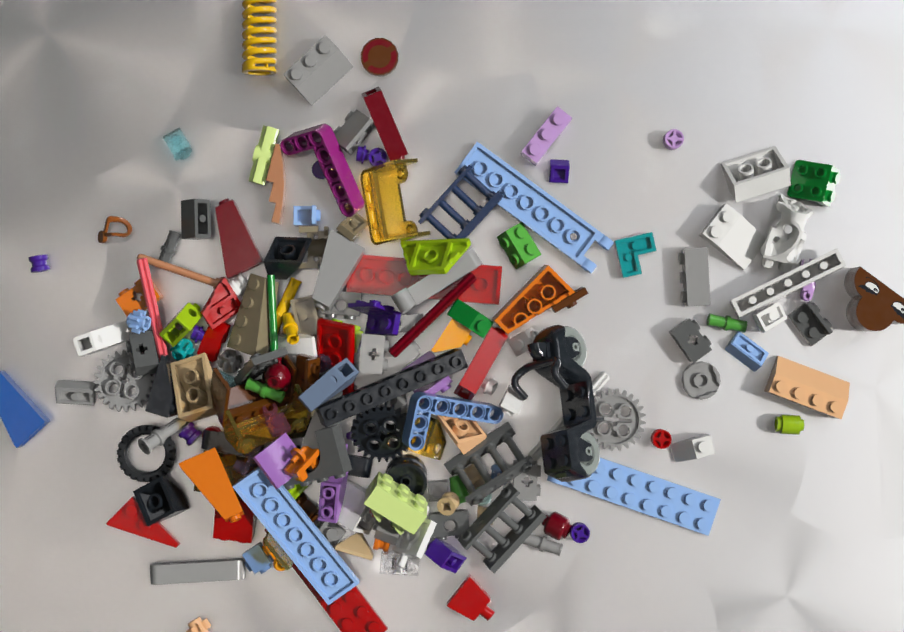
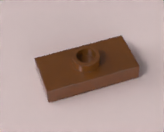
M580 287L572 295L551 306V309L554 313L565 307L569 309L577 304L578 299L589 293L585 287Z

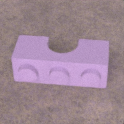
M557 106L522 150L521 155L536 166L553 142L571 122L572 117Z

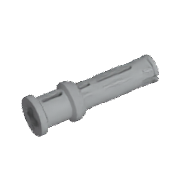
M177 417L159 430L151 431V434L146 438L139 439L138 445L145 454H150L152 449L158 445L162 446L168 437L178 432L190 422Z

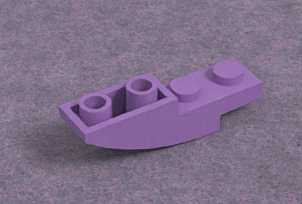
M346 472L345 477L335 479L334 476H331L329 480L321 482L318 521L338 522L344 500L348 472Z

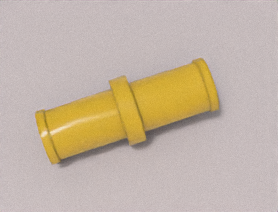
M288 312L282 316L283 332L287 337V342L293 345L299 341L298 325L294 321V315Z

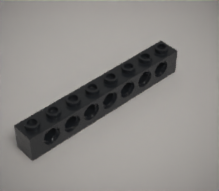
M452 349L325 402L315 410L321 425L328 427L468 368L462 349Z

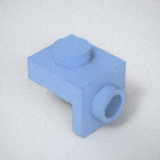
M316 205L294 206V226H317V221L321 220V211L317 210Z

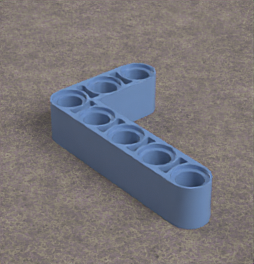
M416 392L410 398L402 442L411 450H421L425 445L431 414L497 424L503 419V412L501 408L491 403ZM424 398V403L419 406V401ZM442 401L441 407L437 409V404ZM459 404V409L455 412V406ZM477 407V411L472 415L473 409ZM494 410V414L490 417V412ZM420 417V422L415 425V420ZM416 436V441L411 444V439Z

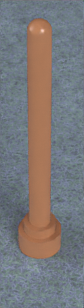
M138 254L137 259L147 258L149 265L213 286V289H215L221 279H214L144 254Z

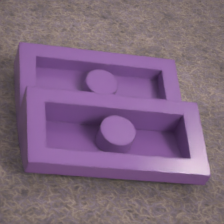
M286 432L253 457L275 489L280 488L293 477L285 474L283 471L292 458L290 451L296 447Z

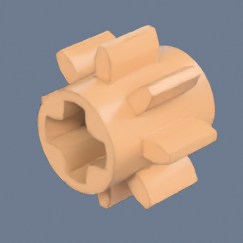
M199 616L188 623L189 629L186 632H209L208 628H210L211 624L207 618L202 620Z

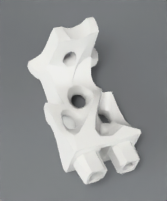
M780 194L776 208L778 211H781V218L776 226L770 227L767 238L760 248L762 254L761 264L763 267L772 268L774 262L778 261L780 262L778 269L787 273L793 265L798 266L802 246L807 234L804 232V226L814 211L807 208L800 200L791 199ZM787 225L792 227V232L789 234L785 233ZM778 236V241L773 243V239Z

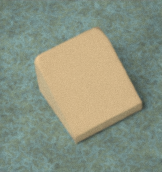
M474 464L464 469L475 489L485 484Z

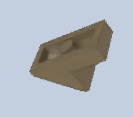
M356 213L343 220L336 230H338V234L354 242L368 226L369 222Z

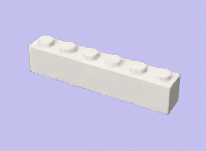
M838 248L730 300V303L739 319L844 268L846 264Z

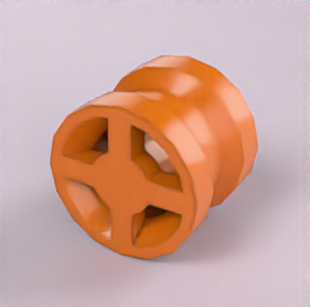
M375 538L373 549H383L384 552L388 553L390 544Z

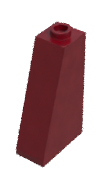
M378 86L362 93V97L390 161L399 162L404 160L408 152L380 87Z
M227 198L218 203L219 206L215 207L225 272L227 278L232 279L240 273L242 274L263 264L264 260L236 202L233 199L229 200Z

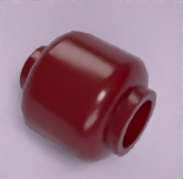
M553 512L550 516L546 515L547 517L542 522L544 533L555 540L565 539L572 527L569 518L558 512Z

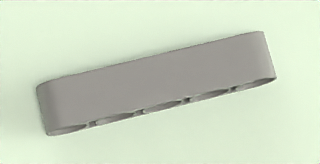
M244 559L150 564L151 584L161 585L245 579Z

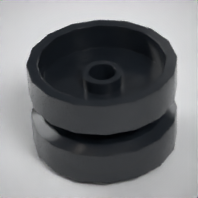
M405 454L402 457L397 456L395 460L392 459L389 462L385 473L390 475L396 483L406 485L412 493L423 496L427 488V469L423 461L416 456Z

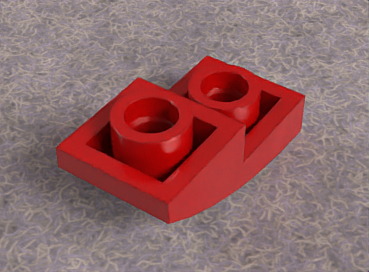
M223 322L213 330L208 326L197 354L206 353L209 361H216L221 345L226 342L231 325Z

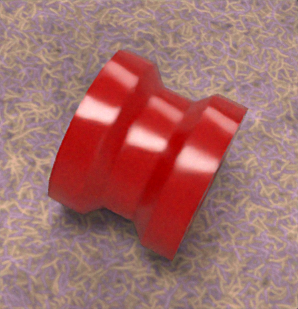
M657 429L651 434V442L655 447L665 449L671 444V435L666 430Z

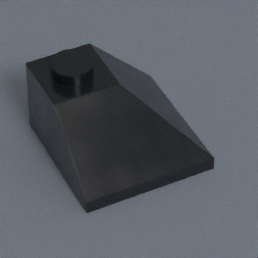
M275 237L263 261L267 275H275V279L287 280L301 266L312 239L303 237Z
M160 476L133 491L147 527L189 509L182 490L164 476Z

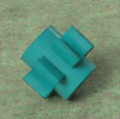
M182 338L174 347L170 348V351H172V357L179 361L192 357L195 349L189 339Z

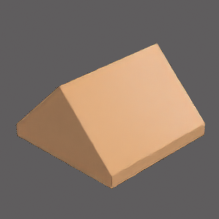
M441 415L436 416L463 455L487 437L476 421Z

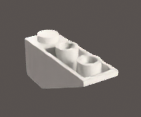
M126 320L72 338L78 356H87L128 341L129 334L133 332H131L132 328L127 326Z

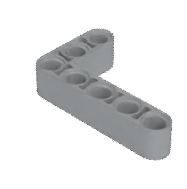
M470 248L459 258L447 274L428 275L409 288H404L397 292L391 298L401 314H405L481 266L482 262L474 249Z

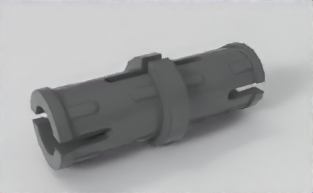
M169 230L164 246H161L162 251L158 260L170 262L172 256L176 253L175 248L181 234Z

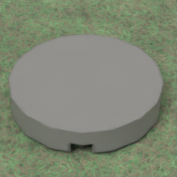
M703 361L694 362L687 366L681 379L685 392L692 398L700 400L708 399L715 395L721 382L717 369L710 363Z

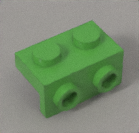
M522 222L497 237L500 246L506 252L515 269L542 255Z

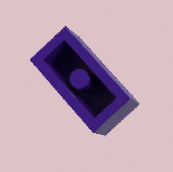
M437 538L428 544L427 550L424 553L439 567L456 573L467 559L451 544Z

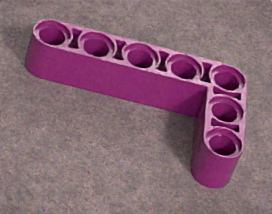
M320 124L294 132L281 141V150L286 155H293L313 149L339 209L344 216L351 217L364 207L363 197L336 136L328 124Z

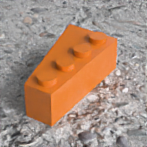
M544 264L498 311L492 320L505 333L509 334L530 319L543 313L546 309L572 295L575 291L549 265Z

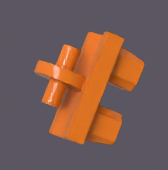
M302 446L298 449L294 447L290 451L292 455L290 463L283 470L285 474L293 476L296 481L304 482L308 477L305 470L307 468L314 469L319 465L318 456L320 455V450L318 448L311 449L308 446Z

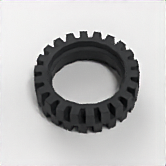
M141 425L129 430L121 438V442L118 444L117 461L120 463L121 466L119 467L124 471V474L132 480L151 482L160 476H165L173 467V463L176 460V448L171 436L163 444L165 458L163 464L157 470L142 472L137 470L129 460L128 450L134 439L141 435H150L151 431L159 430L160 427Z

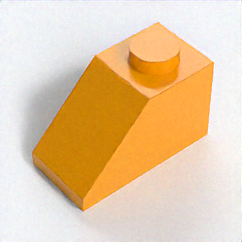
M452 318L431 351L439 352L459 348L463 344L467 346L472 338L470 335L471 330Z

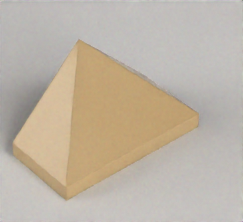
M359 532L340 541L335 546V550L372 560L374 555L363 533Z

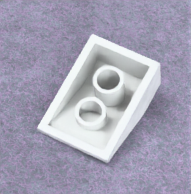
M727 203L720 207L699 234L701 238L743 270L755 258L766 240L754 226Z

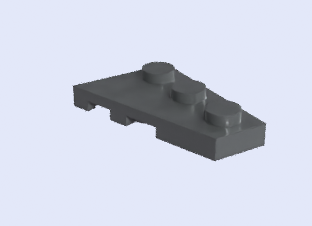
M283 347L263 355L261 353L252 355L250 360L244 364V367L238 371L237 376L234 378L236 386L246 383L249 378L254 380L264 373L267 367L278 362L277 358L285 357L288 354L286 348Z

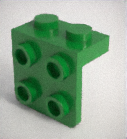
M797 160L791 177V186H789L787 194L791 198L814 201L822 206L830 207L831 202L835 199V185L840 180L839 170L829 164Z

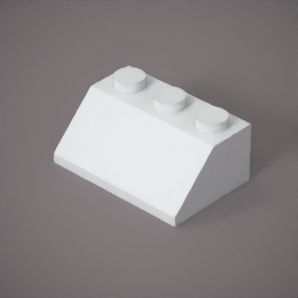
M776 146L721 163L729 191L736 203L791 186L790 168Z

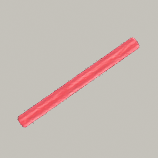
M147 258L137 259V266L160 362L161 355L169 354L166 340L159 335L163 327Z

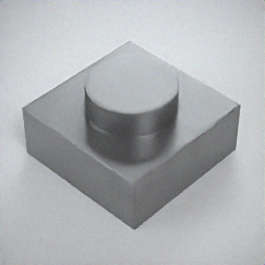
M447 481L428 482L429 502L439 501L442 495L448 492Z

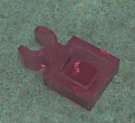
M275 403L272 404V411H268L265 406L263 407V415L266 417L265 424L272 438L291 431L284 413L278 414V407Z

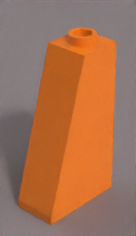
M215 447L178 463L182 471L226 522L230 521L233 523L242 518L241 516L244 515V511Z

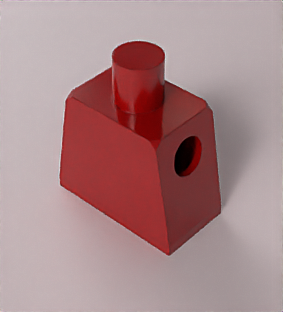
M470 574L447 601L449 608L473 621L479 614L488 621L495 613V611L487 606L491 600L490 596Z

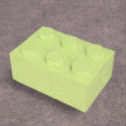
M378 472L366 489L364 505L370 508V515L375 517L378 522H381L384 517L391 521V528L400 535L405 530L414 535L427 517L428 502L420 494L412 493L406 485L396 483L386 473Z

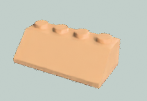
M777 356L764 391L833 418L842 419L848 403L850 383Z

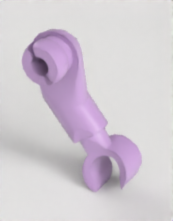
M804 259L800 261V266L803 265ZM816 282L802 288L800 298L803 301H810L812 299Z

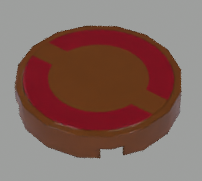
M385 38L369 40L361 51L362 65L369 74L375 76L390 74L398 63L396 46Z

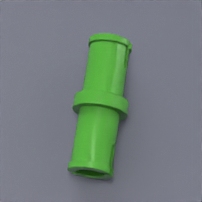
M709 313L707 326L720 327L725 331L734 330L745 333L747 321L733 319L728 315L723 317Z
M249 378L245 384L246 390L260 394L262 398L267 397L281 403L285 397V391L271 389L266 383L263 384L252 378Z

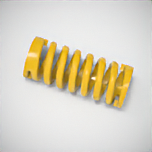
M243 0L242 6L245 9L242 12V17L245 19L242 22V27L245 29L242 33V37L245 39L242 43V47L245 49L242 53V58L246 60L242 64V73L266 76L277 73L275 67H268V65L276 64L277 60L275 58L251 56L254 54H275L277 52L276 48L251 46L253 44H275L277 42L274 37L251 36L256 33L275 34L277 32L275 27H255L251 24H274L277 22V19L271 16L255 17L250 15L254 13H276L277 9L273 6H252V4L276 3L277 0ZM256 64H264V66H255V65H256Z

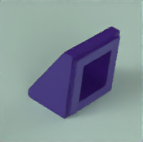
M550 160L549 182L568 183L569 160Z

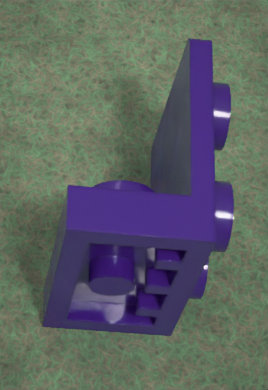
M356 300V303H348V308L368 315L365 334L398 335L401 313L395 311L394 307L381 305V302L377 300H370L369 303L361 300Z

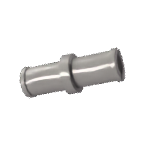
M533 534L523 542V544L538 548L541 552L544 550L560 556L563 544L548 540L545 536L542 538Z

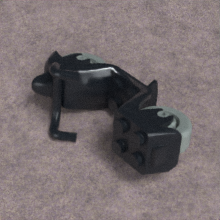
M554 325L541 330L536 335L533 343L527 345L533 362L522 366L515 372L511 379V386L522 401L526 400L528 395L520 387L519 380L527 372L535 369L538 374L559 387L564 426L541 436L545 474L561 482H571L586 479L597 469L600 461L599 446L595 438L587 431L594 428L597 422L604 420V417H596L592 379L587 370L582 367L587 357V349L583 337L572 327Z

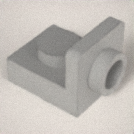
M320 521L316 526L333 547L346 533L337 523Z

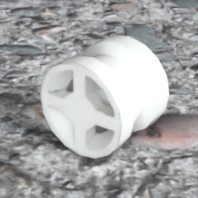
M240 273L235 280H230L228 283L236 295L241 297L248 281Z

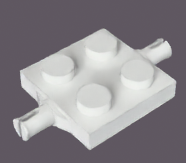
M425 519L414 535L406 530L402 535H399L396 545L392 548V551L401 554L396 564L398 567L404 568L408 558H422L437 523Z

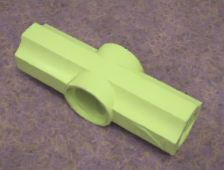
M263 125L259 143L256 145L253 153V166L249 182L265 186L275 144L279 136V129Z

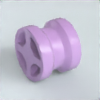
M671 129L663 137V144L669 150L679 148L684 141L682 132L677 129Z

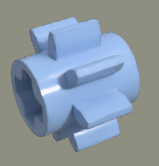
M133 310V313L128 315L127 326L132 328L131 332L140 334V332L145 333L150 328L151 318L146 315L147 311Z

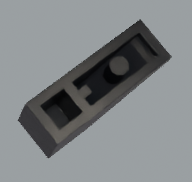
M164 354L161 355L145 411L168 418L175 414L177 405L175 403L169 355Z

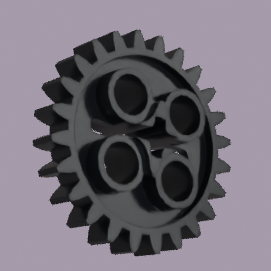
M385 402L383 407L378 405L375 408L368 409V411L361 412L362 414H356V419H353V426H351V439L354 440L353 445L358 446V452L364 450L363 457L369 454L371 455L370 460L377 457L378 462L381 461V458L388 462L389 457L395 460L396 454L402 457L403 451H408V447L402 442L407 413L401 414V407L394 410V404L389 408ZM393 421L394 424H388L386 422ZM372 423L375 426L370 427L367 424ZM390 438H395L397 441H391ZM373 440H374V441H377L378 443H377V444H373V443H371L370 441H373Z

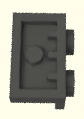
M809 301L791 312L788 317L808 344L813 346L833 331L831 330V323L826 318L823 319L819 314L820 309L814 302L811 303Z

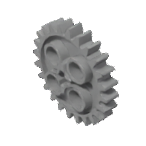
M125 350L122 351V355L115 351V357L108 355V362L102 359L101 361L104 366H97L100 373H94V376L99 379L93 381L95 385H99V387L94 389L95 392H101L98 398H105L103 404L107 405L110 403V409L116 406L118 412L121 411L122 407L125 412L129 411V407L136 411L137 404L143 407L142 401L148 402L147 396L150 395V390L153 386L152 382L155 377H152L155 373L141 375L138 378H133L135 369L131 370L129 368L127 373V366L130 365L129 358H132V353L130 352L127 355ZM122 366V372L114 374L115 367ZM127 377L129 379V382H125V384H123L121 381L125 380ZM117 384L118 390L110 393V386ZM136 388V395L130 397L128 395L129 390ZM124 389V396L121 398L120 395Z
M616 388L613 394L611 389H608L607 395L601 391L600 398L596 395L594 396L596 400V417L613 418L614 414H616V417L619 419L632 420L631 423L617 421L615 425L611 421L602 420L597 422L594 428L587 431L592 433L594 438H597L596 442L598 445L601 442L603 443V449L610 445L611 451H613L614 446H617L619 451H621V445L629 448V441L635 444L633 438H641L638 431L644 432V429L640 427L641 424H646L645 421L641 420L646 414L640 413V410L644 407H637L639 399L632 401L633 394L626 397V390L619 394V389ZM609 404L611 407L610 413L603 414L601 412L602 405ZM628 406L630 413L627 416H622L620 414L621 407ZM602 423L609 425L607 433H600L599 426ZM621 425L628 427L626 435L619 434L618 429Z

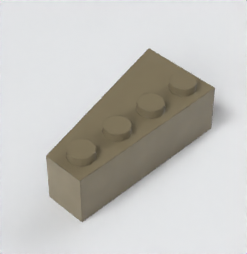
M251 273L227 347L252 356L257 353H261V355L268 353L270 330L267 278ZM275 281V294L277 302L279 282Z

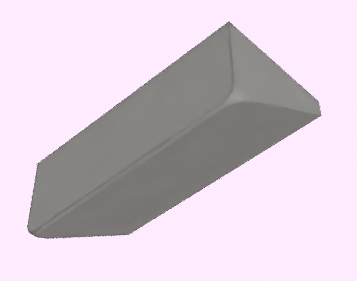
M58 380L55 385L56 403L95 405L96 392L94 389L96 385L89 381Z

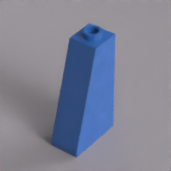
M0 371V417L14 446L20 448L44 428L50 420L5 371Z

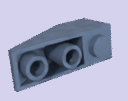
M345 358L310 386L298 399L310 412H313L351 385L359 371Z

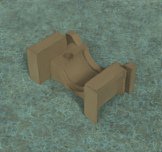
M299 225V233L307 234V238L312 239L308 248L307 262H302L299 270H319L329 235V227L324 226V231H319L318 225Z

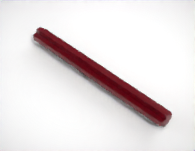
M469 272L389 349V353L396 358L476 281L475 275Z

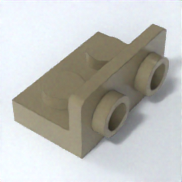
M313 295L290 300L294 320L298 325V334H317V320L323 317H319L318 310L320 309L314 306Z

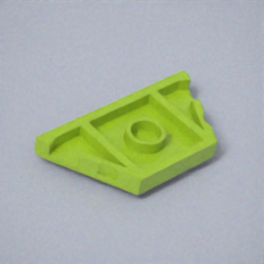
M469 238L401 241L400 244L403 248V255L410 275L447 274L471 246V241Z

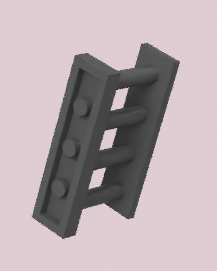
M509 422L488 434L485 440L463 455L461 452L444 464L448 472L452 476L457 474L466 487L469 495L465 499L470 506L480 504L486 496L522 472H528L536 464L530 455L524 457L512 439L516 433ZM503 442L508 445L518 463L510 468L507 467L496 450L497 446ZM486 453H490L502 472L494 479L491 478L480 460ZM470 464L475 465L486 483L477 490L464 471L465 467Z
M511 483L501 491L500 495L458 539L464 549L468 550L472 545L486 558L483 562L493 573L507 561L547 517L536 505L530 509L517 498L520 492ZM510 503L525 514L518 523L504 512ZM497 517L512 529L505 537L490 526ZM484 531L499 543L492 551L488 550L477 540Z

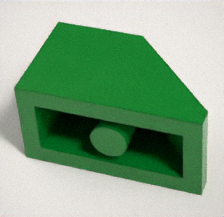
M458 298L447 312L448 316L482 338L485 337L494 323Z

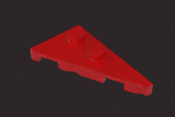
M134 496L106 523L108 526L175 548L181 544L160 522L147 527Z

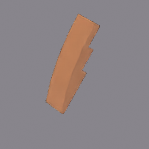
M275 144L266 181L273 184L269 202L276 204L271 222L281 225L285 207L286 174L283 152L280 144Z

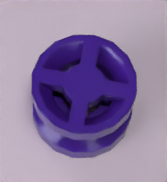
M374 148L369 152L368 159L374 168L385 167L388 162V156L383 149Z
M47 254L29 257V262L32 264L31 273L51 270L47 264L49 259Z
M190 422L178 436L184 438L186 444L190 446L201 436L202 431L197 430L195 424Z
M577 522L572 525L570 536L575 542L584 543L589 539L590 531L584 523Z

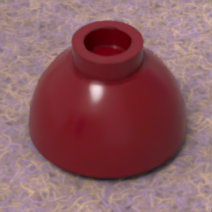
M272 364L265 371V382L271 389L282 390L290 384L291 373L282 364Z

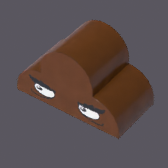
M861 266L850 268L844 279L845 290L852 298L846 308V317L850 325L859 331L867 332L881 331L891 324H904V298Z

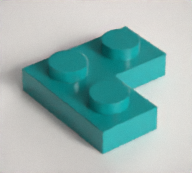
M652 232L614 241L622 278L642 274L638 255L657 251Z

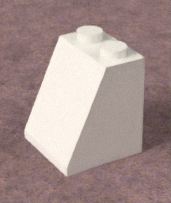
M347 479L338 522L351 531L369 535L376 518L370 508L364 505L366 489Z

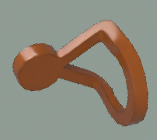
M107 217L104 230L98 233V242L106 243L107 237L110 236L128 237L132 232L131 224L122 217ZM110 222H120L127 228L126 233H107Z

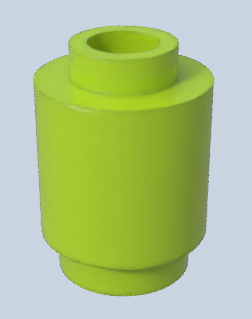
M800 415L776 416L774 422L775 432L799 435L804 430V420L801 419Z

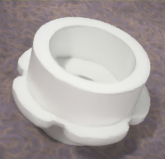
M494 377L486 378L481 387L484 389L483 393L492 395L497 388L498 382L494 380Z

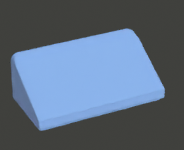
M739 331L736 332L725 348L728 353L754 372L763 365L769 354Z

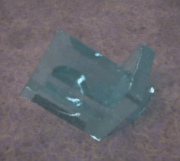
M180 127L163 136L176 161L179 159L184 160L191 155L192 147Z

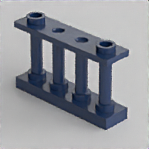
M472 164L468 167L464 165L458 171L459 177L431 208L428 209L426 207L420 213L421 219L418 222L422 224L427 220L446 239L467 238L505 195L500 190L497 193L491 192L470 172L474 166ZM464 178L486 197L488 202L484 207L478 206L457 186ZM451 192L473 211L475 217L471 221L465 220L445 201ZM438 206L461 226L462 231L458 235L452 234L432 215Z

